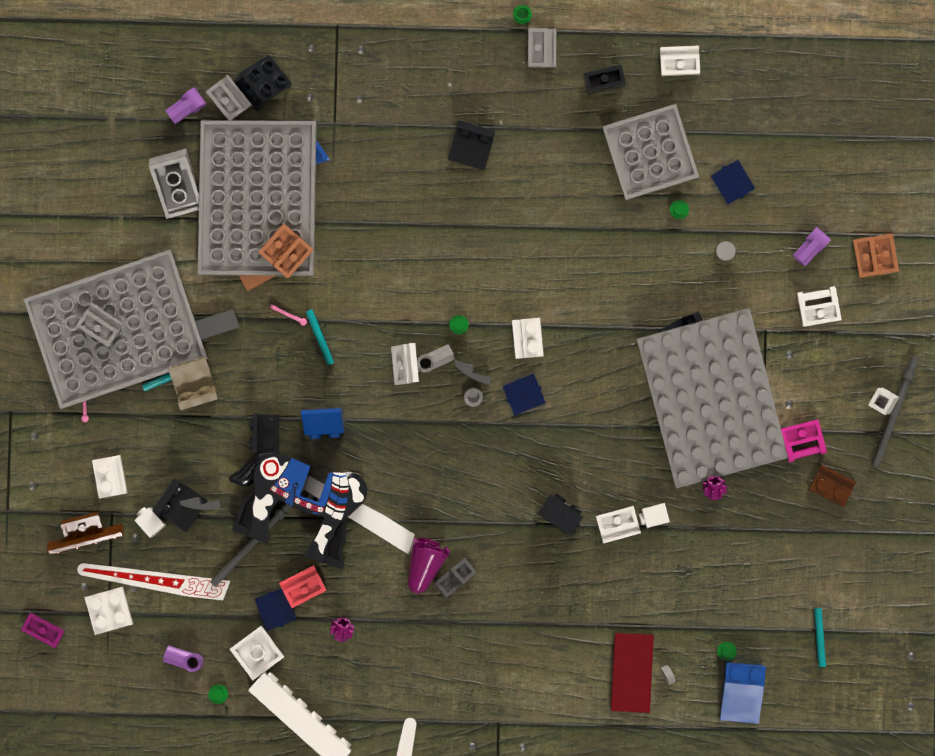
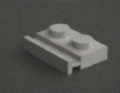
M528 28V68H556V28Z
M228 75L206 91L228 121L235 120L252 106Z
M91 302L76 326L109 348L125 324Z

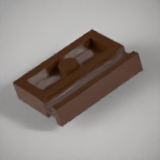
M820 465L808 490L844 507L856 482L824 465Z

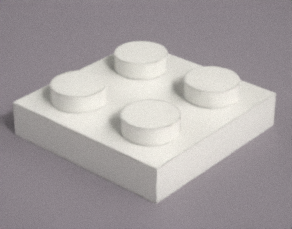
M123 587L85 597L95 635L133 624Z
M262 625L230 649L252 680L285 657Z

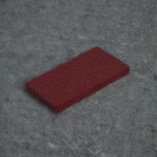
M615 633L611 711L650 713L654 635Z

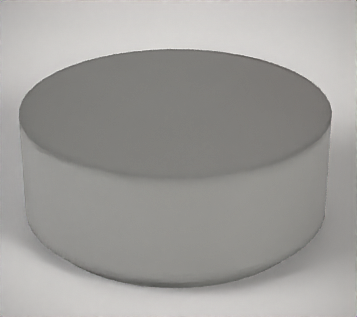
M728 241L721 242L716 247V256L722 261H729L735 255V247Z
M469 388L464 393V401L470 407H477L483 401V394L478 388Z
M668 665L661 667L660 671L667 685L675 683L676 680Z

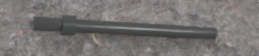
M911 356L907 370L903 372V381L897 394L899 399L890 413L872 465L879 468L908 387L915 377L914 371L919 358Z
M284 503L280 508L277 507L274 510L273 515L269 519V530L279 519L282 520L286 516L285 513L292 506ZM251 538L210 583L216 587L259 541Z

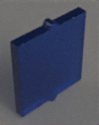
M739 160L728 166H723L720 171L711 175L727 205L739 198L742 199L744 195L755 189Z
M534 374L502 386L507 396V403L510 404L514 416L546 403L541 392L542 387L538 385Z
M282 589L272 593L269 591L267 595L255 599L266 631L278 626L283 627L284 624L297 620L293 608H291Z

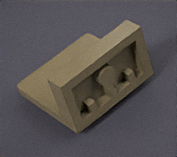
M206 357L169 367L180 410L218 399L217 390Z

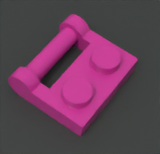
M818 419L781 429L789 463L794 462L795 459L813 454L827 453ZM817 440V446L792 451L791 446Z

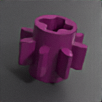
M711 476L707 482H703L702 490L704 491V496L711 500H718L722 498V494L727 493V486L725 485V480L718 476Z
M338 618L337 621H332L330 634H334L335 640L344 642L348 638L352 639L355 626L351 625L350 620L347 618Z

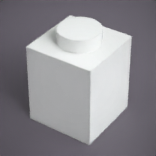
M878 388L868 406L884 415H888L893 410L899 397L884 388Z
M665 503L641 509L642 513L639 514L641 525L645 524L646 528L670 522Z
M144 507L136 514L138 518L135 519V522L152 538L167 524L157 514L152 512V507L148 509Z

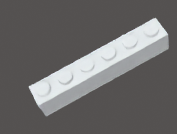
M264 672L248 690L320 756H348L352 751L350 748L351 744L344 737L340 739L336 736L335 733L337 731L329 724L325 726L321 722L322 718L315 711L311 713L307 710L306 707L308 705L302 699L296 700L292 696V690L286 685L282 687L277 683L279 679L273 673L269 672L267 674Z

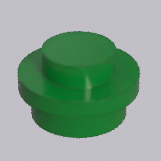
M518 5L514 9L513 18L517 23L526 24L531 20L532 11L528 6Z
M682 200L674 201L670 206V214L675 219H684L689 213L688 204Z
M456 315L450 320L449 326L453 333L463 334L467 331L469 322L466 317Z
M722 642L717 648L719 658L724 661H730L736 656V647L731 642Z
M216 684L209 690V699L215 704H221L228 698V690L225 686Z

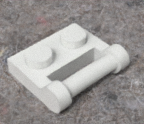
M835 286L829 287L827 290L804 294L803 292L796 293L802 327L842 320ZM831 298L829 303L812 306L805 305V301Z

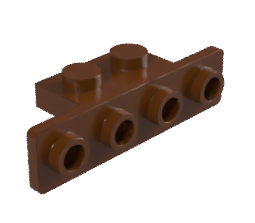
M99 512L63 520L60 525L65 538L47 543L48 555L60 554L65 550H76L84 545H96L104 540L118 539L124 535L123 524L104 528Z

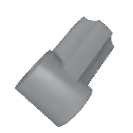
M449 344L420 356L417 360L418 370L421 373H429L455 360ZM428 359L431 363L430 368L423 369L420 366V361Z

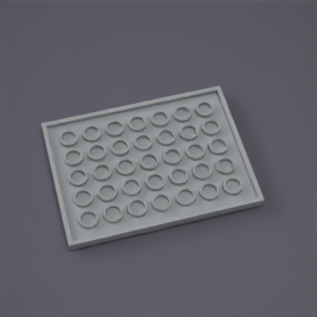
M201 121L198 275L284 276L258 253L262 246L284 223L314 249L291 276H314L316 121Z
M171 249L24 299L60 409L169 373V367L202 357H206V360H208ZM91 302L125 324L109 348L76 326Z
M750 308L636 339L676 489L706 481L711 476L720 477L788 458Z

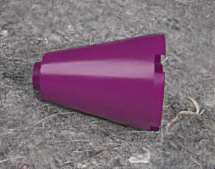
M416 537L413 539L407 581L410 591L418 594L426 591L449 556L450 550L447 547H444L443 550L439 547L440 543L419 537L418 541Z

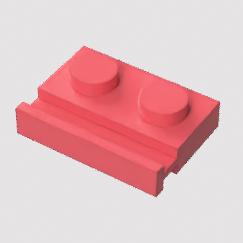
M314 565L279 583L291 608L326 591Z

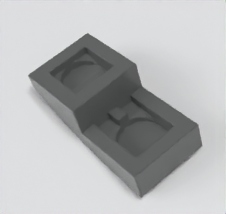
M234 309L195 321L201 340L239 328Z
M455 361L454 366L464 375L489 386L491 377L472 373L474 368L472 364Z
M201 497L180 501V505L192 509L210 510L223 508L221 500L202 504Z
M463 558L433 585L446 599L474 576L477 571L466 558Z

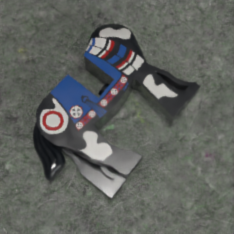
M258 454L249 459L238 471L229 477L231 483L247 487L254 482L251 492L240 506L232 531L268 544L271 538L269 533L270 515L276 504L281 500L300 511L324 517L304 557L339 569L344 568L343 548L346 542L347 521L349 516L364 503L367 497L366 484L359 475L352 472L329 473L319 502L317 501L318 497L305 494L303 496L313 467L284 454Z

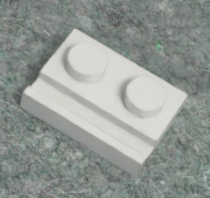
M699 46L660 47L661 76L700 75Z
M540 318L512 320L515 359L543 357Z
M415 343L392 346L391 353L395 385L419 382Z
M121 455L92 460L99 499L128 493Z
M634 506L596 516L603 543L641 533Z

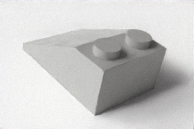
M187 149L149 159V168L166 219L199 210V189Z

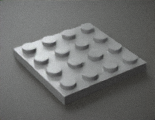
M676 104L602 127L625 201L699 178Z

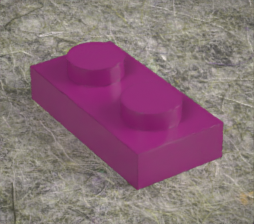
M33 613L28 615L21 631L53 648H57L65 630Z

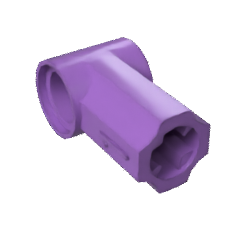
M196 88L187 91L182 95V99L165 110L175 125L189 114L198 112L206 105V102Z
M818 227L805 239L806 241L792 255L804 267L831 241Z
M168 645L164 654L163 662L184 668L189 672L197 671L204 665V659L200 654L191 653ZM191 657L198 660L196 668H193L189 663Z

